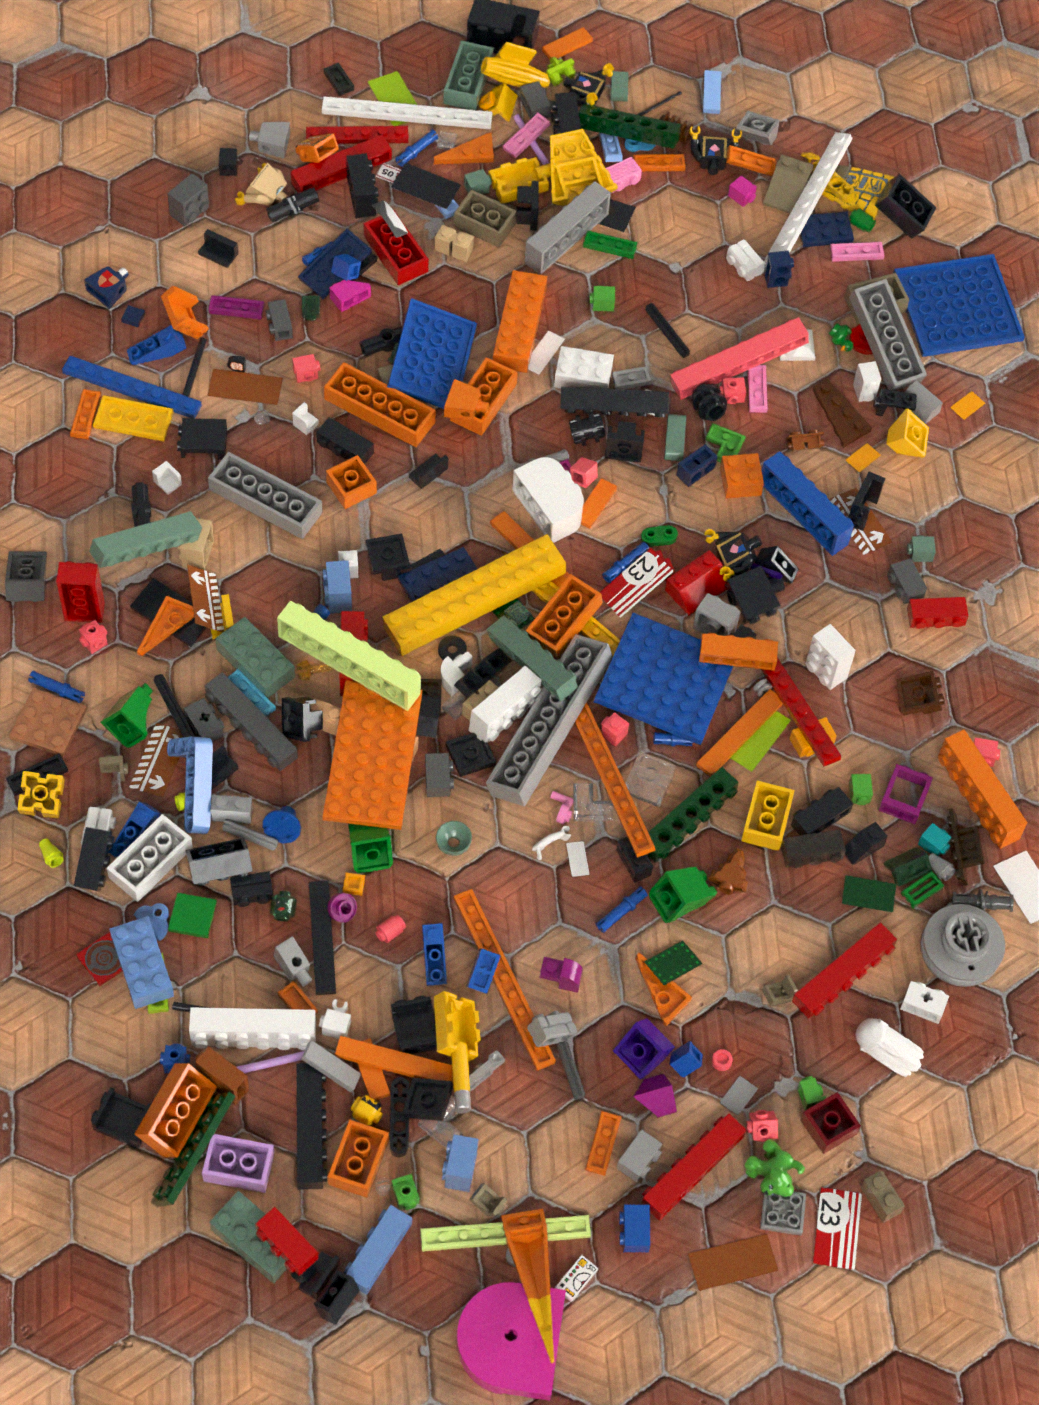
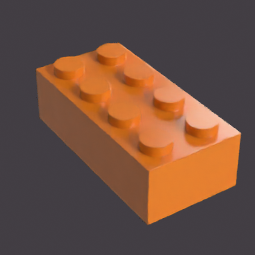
M486 357L468 385L480 389V400L489 403L487 413L476 411L473 420L450 418V421L482 436L516 387L518 372Z
M570 574L526 629L530 639L537 640L543 650L547 649L558 660L569 646L575 634H579L603 603L601 593Z
M175 1063L134 1135L161 1156L178 1158L217 1086L189 1063Z

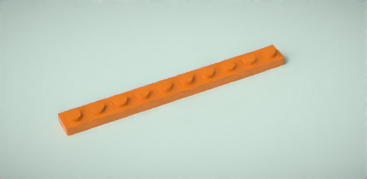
M586 702L575 721V725L638 858L655 851V846Z
M470 889L455 895L453 899L478 951L482 948L501 955L492 980L536 1071L555 1064L556 1060L549 1045L536 1047L533 1036L530 1035L527 1029L528 1025L533 1021L534 1015L473 890Z

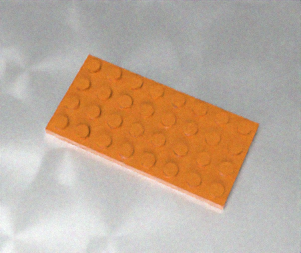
M346 680L323 811L324 821L402 830L422 690H420L419 697L410 709L406 711L360 683Z

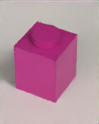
M741 175L730 184L728 196L744 207L748 203H752L756 198L757 187Z

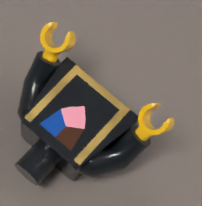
M607 63L603 66V69L597 72L586 73L581 71L575 79L566 77L563 86L570 88V92H575L578 107H582L583 104L595 106L605 89L606 75L611 77L614 67L611 63Z
M697 126V133H693L691 127L689 129V134L692 136L691 154L697 162H700L702 169H708L710 175L718 174V170H724L726 164H728L726 163L727 148L730 145L739 147L738 139L742 137V131L740 130L739 136H735V129L732 130L733 141H731V138L699 136V139H697L701 129Z
M707 529L704 534L712 536L706 538L707 543H712L714 539L717 540L715 544L725 565L720 569V575H723L724 581L729 580L731 576L735 577L749 571L758 558L754 550L762 545L758 535L749 539L743 532L724 531L715 534V531L712 529Z

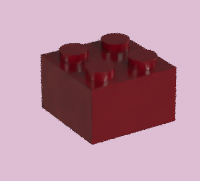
M838 1092L805 1110L800 1119L823 1154L857 1135L861 1127Z

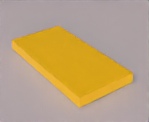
M103 395L93 428L164 442L174 410L172 408Z

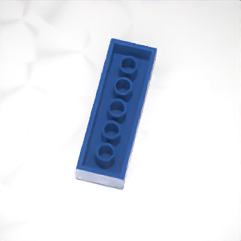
M780 451L763 462V487L832 556L849 545L854 524L850 518L840 511L838 506L828 500L825 493L820 492L816 488L813 481L808 480L803 475V472L791 463V460Z

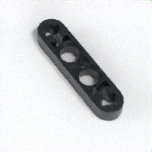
M397 1077L391 1083L390 1152L395 1157L405 1156L409 1149V1118H404L402 1112H397L394 1109L396 1103L401 1102L405 1104L409 1092V1082L403 1077ZM398 1084L406 1087L402 1089V1097H398V1088H394L398 1087ZM397 1122H402L405 1125V1129L398 1132L394 1129V1125ZM397 1137H401V1145L403 1146L401 1151H397L395 1147L397 1146Z

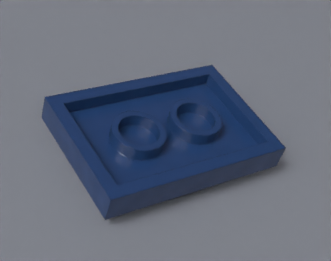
M848 212L810 215L800 233L802 247L853 243L854 236Z

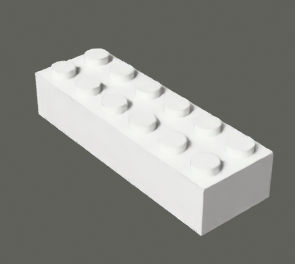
M191 1008L189 1024L191 1045L200 1049L207 1048V1046H216L219 1049H226L228 1047H237L238 1049L257 1047L258 1049L266 1050L269 1047H275L280 1050H288L290 1048L305 1050L307 1044L310 1041L315 1042L316 1039L315 1010Z

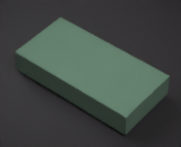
M612 71L611 101L627 102L628 72Z

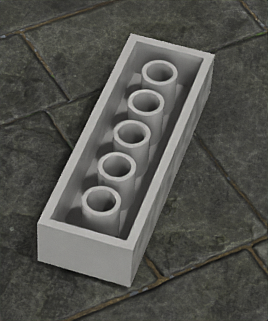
M596 181L590 186H586L579 196H575L570 204L565 205L556 216L551 217L545 226H541L537 233L526 240L525 264L540 275L583 238L587 230H592L608 215L611 192Z
M887 279L854 289L849 298L887 388L897 391L911 386L916 380L919 383L922 382L927 373Z
M230 452L224 456L208 477L210 491L302 540L322 514L321 500Z

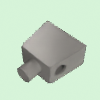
M263 122L260 132L250 130L249 141L258 142L259 152L285 159L290 137V122Z
M292 936L275 947L273 957L289 980L292 982L298 979L302 987L312 981L308 974L310 964L294 937Z

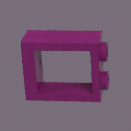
M896 764L879 811L916 824L933 777L924 772L914 771L908 766ZM897 777L924 787L916 808L889 798Z

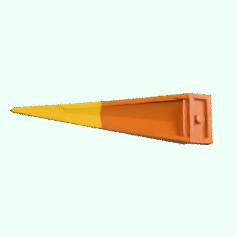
M543 1208L501 1215L507 1246L549 1359L553 1364L554 1350L548 1236Z

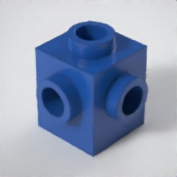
M181 1044L166 1045L165 1052L160 1054V1064H163L164 1073L169 1074L175 1063L190 1064L191 1055L187 1054V1048Z

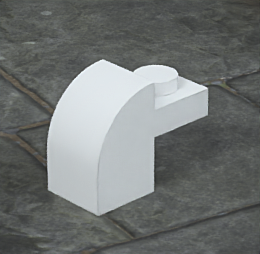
M469 652L458 655L454 661L448 656L442 662L440 679H442V686L451 697L459 692L454 684L465 676L463 672L472 666L473 656Z

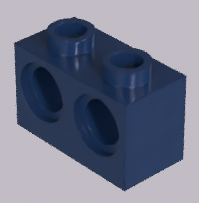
M789 251L768 253L764 271L767 288L788 286L789 279L792 278L791 268H794L793 257H790Z
M706 444L678 463L676 476L690 487L715 469L717 455Z

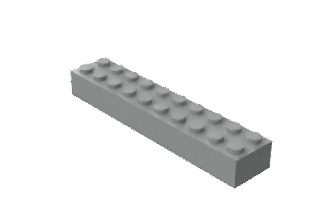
M575 634L560 661L567 671L571 670L576 675L578 688L560 702L543 687L486 781L491 796L525 807L610 664L613 656L608 643Z

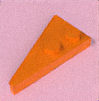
M489 132L434 156V164L494 162L492 133Z
M166 596L142 640L137 654L143 656L194 618L193 606Z
M638 953L635 960L663 1025L666 1027L688 1005L692 997L673 981L663 985L645 964L644 961L647 959Z

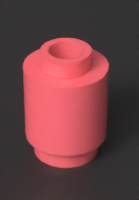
M399 915L391 916L376 926L377 931L375 934L381 942L388 943L403 933L406 924Z

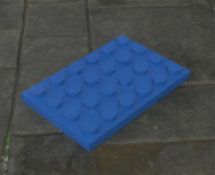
M411 298L387 387L397 389L410 397L444 409L454 379L463 382L477 323Z

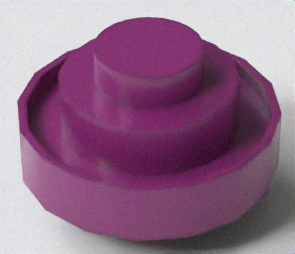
M337 893L329 900L328 913L333 920L342 923L348 922L356 914L357 903L350 894Z

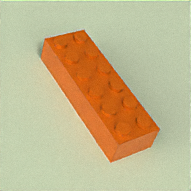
M513 270L493 352V361L517 372H528L547 289L548 276Z
M345 362L341 364L324 386V400L416 448L435 424V409L397 389L387 387V384Z
M965 729L945 738L938 755L939 762L942 766H945L950 779L953 782L955 781L959 787L960 794L968 800L971 810L974 813L976 812L980 818L981 825L990 833L993 843L997 844L1001 849L1020 840L1028 822Z

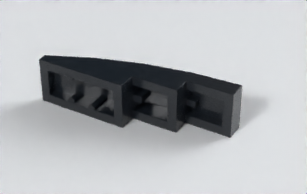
M498 648L483 658L478 665L460 678L454 686L468 699L489 680L491 681L505 669L512 660Z

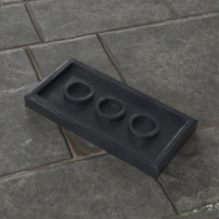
M153 578L130 607L141 616L153 622L166 596L192 606L193 604ZM193 618L171 635L192 647L207 627L196 624L195 618Z

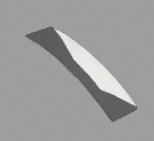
M384 200L372 205L385 220L396 238L408 233L399 217Z

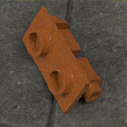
M810 430L808 434L792 432L785 438V441L790 440V442H787L788 450L791 449V451L804 450V443H807L808 449L821 448V446H824V439L820 437L824 432H819L818 430Z

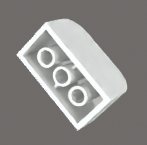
M542 457L514 470L512 491L544 535L548 534L554 543L579 529L582 520L584 498L579 485L572 481L570 473L567 470L565 471L558 461Z

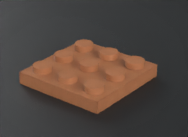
M33 688L9 737L11 740L55 755L60 753L61 757H64L87 711V706Z

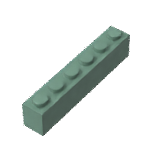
M190 511L95 538L92 541L89 552L100 568L113 566L134 558L145 557L151 553L162 552L168 548L178 547L189 542L193 543L199 539L202 526Z
M502 616L487 628L491 641L522 668L526 666L542 680L541 685L560 702L578 688L576 675L571 670L567 671L562 662L555 660L547 649L543 650L537 640L530 639L528 633L524 629L520 630L512 619L509 620Z

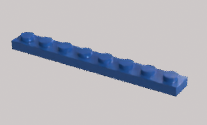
M69 356L62 368V372L66 375L152 405L172 408L175 413L189 418H195L202 406V402L73 356Z

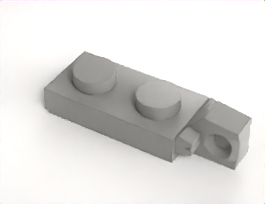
M499 1051L491 1053L487 1062L484 1064L480 1063L473 1069V1073L469 1075L470 1092L491 1076L493 1071L505 1062V1058Z

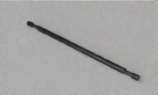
M677 92V94L666 98L665 100L655 104L654 106L644 110L643 112L637 115L642 116L652 111L653 109L674 99L676 96L681 95L682 92Z

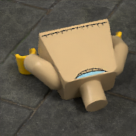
M263 163L262 168H257L258 175L246 190V194L244 195L243 192L239 191L237 193L238 198H235L237 205H243L246 202L271 206L275 200L281 202L282 199L288 197L283 192L287 182L281 170L273 168L268 163Z

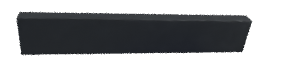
M329 881L309 882L316 995L336 994L332 923L328 913V903L330 900Z

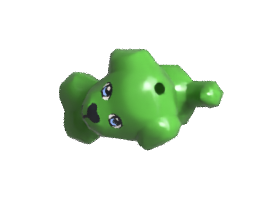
M768 1139L764 1143L763 1149L766 1151L764 1157L769 1160H760L754 1155L750 1156L745 1163L746 1174L751 1178H756L758 1175L765 1177L760 1185V1190L765 1195L792 1196L794 1187L792 1186V1177L787 1171L794 1168L797 1169L798 1174H802L805 1171V1167L802 1163L794 1160L788 1152L783 1151L774 1140Z

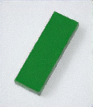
M587 230L583 248L634 259L638 242Z

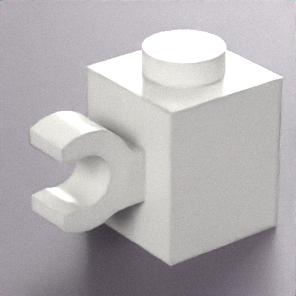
M334 999L332 1002L333 1010L327 1009L326 1014L321 1016L319 1027H322V1035L339 1039L340 1036L347 1037L351 1025V1014L346 1013L348 1009L347 1002L344 1003L342 1008H338L337 999Z

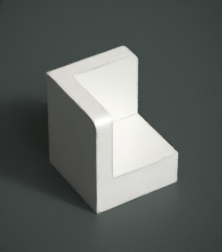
M305 402L292 413L293 426L306 435L319 424V420L308 412Z
M167 461L152 471L153 481L166 494H170L182 485L181 475Z

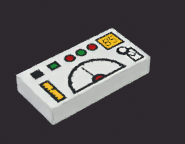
M581 1255L555 1289L566 1290L565 1298L572 1303L596 1274L598 1268Z

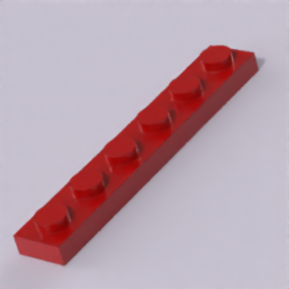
M408 126L306 127V139L312 136L334 133L337 144H358L380 135L384 136L388 144L409 143Z

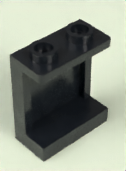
M182 418V425L178 427V436H181V441H177V451L181 452V458H185V453L218 454V460H222L226 455L227 420Z
M870 471L868 472L852 503L848 517L854 524V529L864 530L870 508L864 504L866 501L874 504L878 503L886 478Z
M762 566L733 577L725 583L727 590H731L744 617V624L750 623L751 625L760 621V617L765 615L770 617L777 613L776 610L779 609L780 603Z
M418 996L414 1000H398L391 1004V1015L399 1051L416 1054L436 1050V1025L431 997Z
M110 1087L108 1093L105 1092L101 1098L99 1110H95L91 1117L93 1130L139 1149L143 1141L134 1134L151 1104L148 1103L147 1106L116 1093L115 1089Z

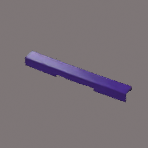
M754 563L750 569L757 568L760 565ZM762 566L764 572L769 574V576L777 579L782 578L781 573Z

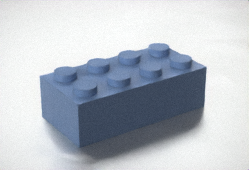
M149 916L110 928L111 939L134 1008L138 1009L174 997L173 987Z

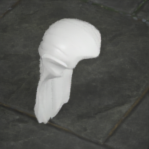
M869 1018L859 1024L855 1036L861 1051L868 1053L883 1065L905 1077L911 1075V1071H918V1068L921 1067L919 1059L924 1058L922 1055L924 1053L923 1050L890 1028L884 1021L877 1018Z

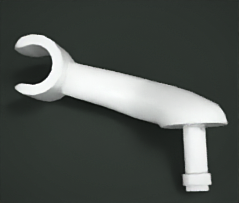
M563 826L561 831L549 834L536 843L532 850L537 852V859H542L541 850L551 842L558 839L567 841L571 834L564 832H568L570 827Z

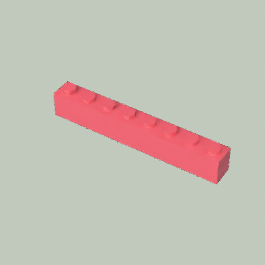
M799 317L794 320H788L785 324L773 327L765 333L757 334L747 341H741L731 348H725L720 353L710 355L702 361L694 362L684 369L676 370L670 374L671 385L680 400L693 395L694 390L702 384L716 385L722 382V379L736 376L809 343V333Z

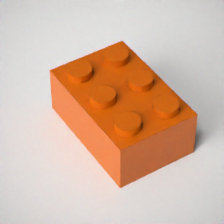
M349 1119L328 1174V1185L368 1198L389 1142V1132Z

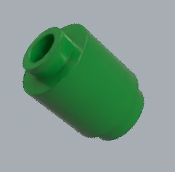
M860 208L854 210L849 217L851 219L850 223L863 232L869 233L876 224L874 217Z

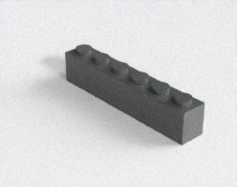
M223 672L205 685L206 699L217 706L221 715H226L229 718L231 725L235 729L239 728L245 740L251 741L256 751L260 755L264 754L268 763L273 768L276 767L279 771H282L298 758L297 748Z

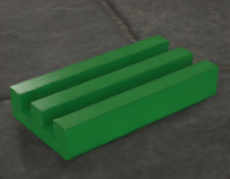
M930 871L904 889L901 895L906 897V901L910 902L911 907L914 909L943 889L944 884L933 871ZM930 878L933 879L931 882L926 884L924 887H922L912 895L909 894L911 891L916 889L918 886H920ZM937 883V886H935L933 889L919 897L917 900H914L920 894H922L923 892H925Z

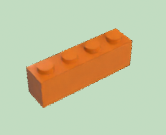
M702 633L699 662L775 671L778 642L771 639L758 640L752 637L740 638L734 635L722 636L715 633Z

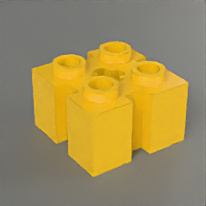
M23 771L21 788L25 791V795H19L17 809L19 814L36 816V811H41L43 817L59 819L61 801L57 799V796L63 795L64 777L47 774L45 779L41 778L39 773ZM41 791H44L45 797L39 799L37 794L39 795Z

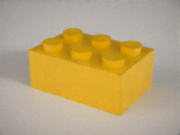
M757 780L741 841L779 851L795 790Z

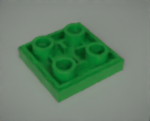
M177 893L168 932L208 939L217 900Z

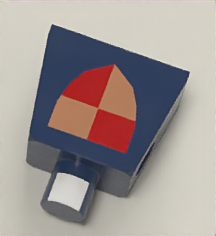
M106 266L84 279L86 291L110 309L126 292L125 278L129 274L123 267L115 272L112 268Z

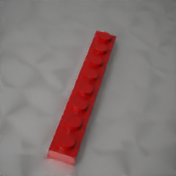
M777 657L775 671L761 669L765 677L772 685L823 767L840 761L841 754Z

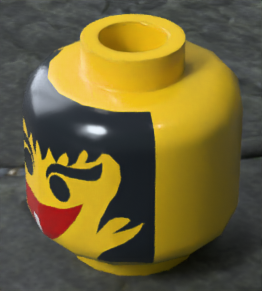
M368 1095L359 1096L351 1107L353 1118L368 1126L373 1123L377 1124L383 1115L380 1112L382 1108L381 1103Z

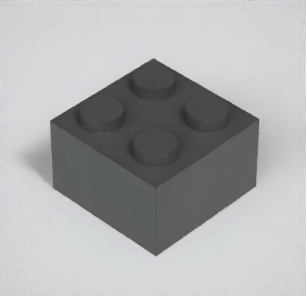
M192 173L168 192L170 216L183 226H186L193 222L202 212H205L209 207L207 184Z

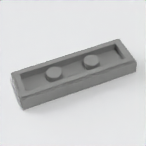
M310 1041L307 1044L301 1058L347 1091H354L361 1073L314 1041Z

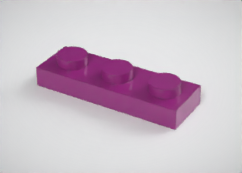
M211 295L209 314L262 320L264 301Z

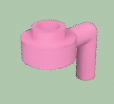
M552 791L550 798L564 803L556 819V822L564 825L565 822H569L573 811H570L574 800L571 797Z

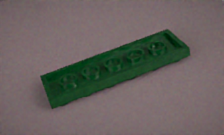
M225 1092L211 1097L178 1158H174L175 1161L172 1167H169L163 1175L164 1180L162 1184L154 1190V1198L151 1201L153 1205L162 1207L175 1203L233 1102L235 1095Z

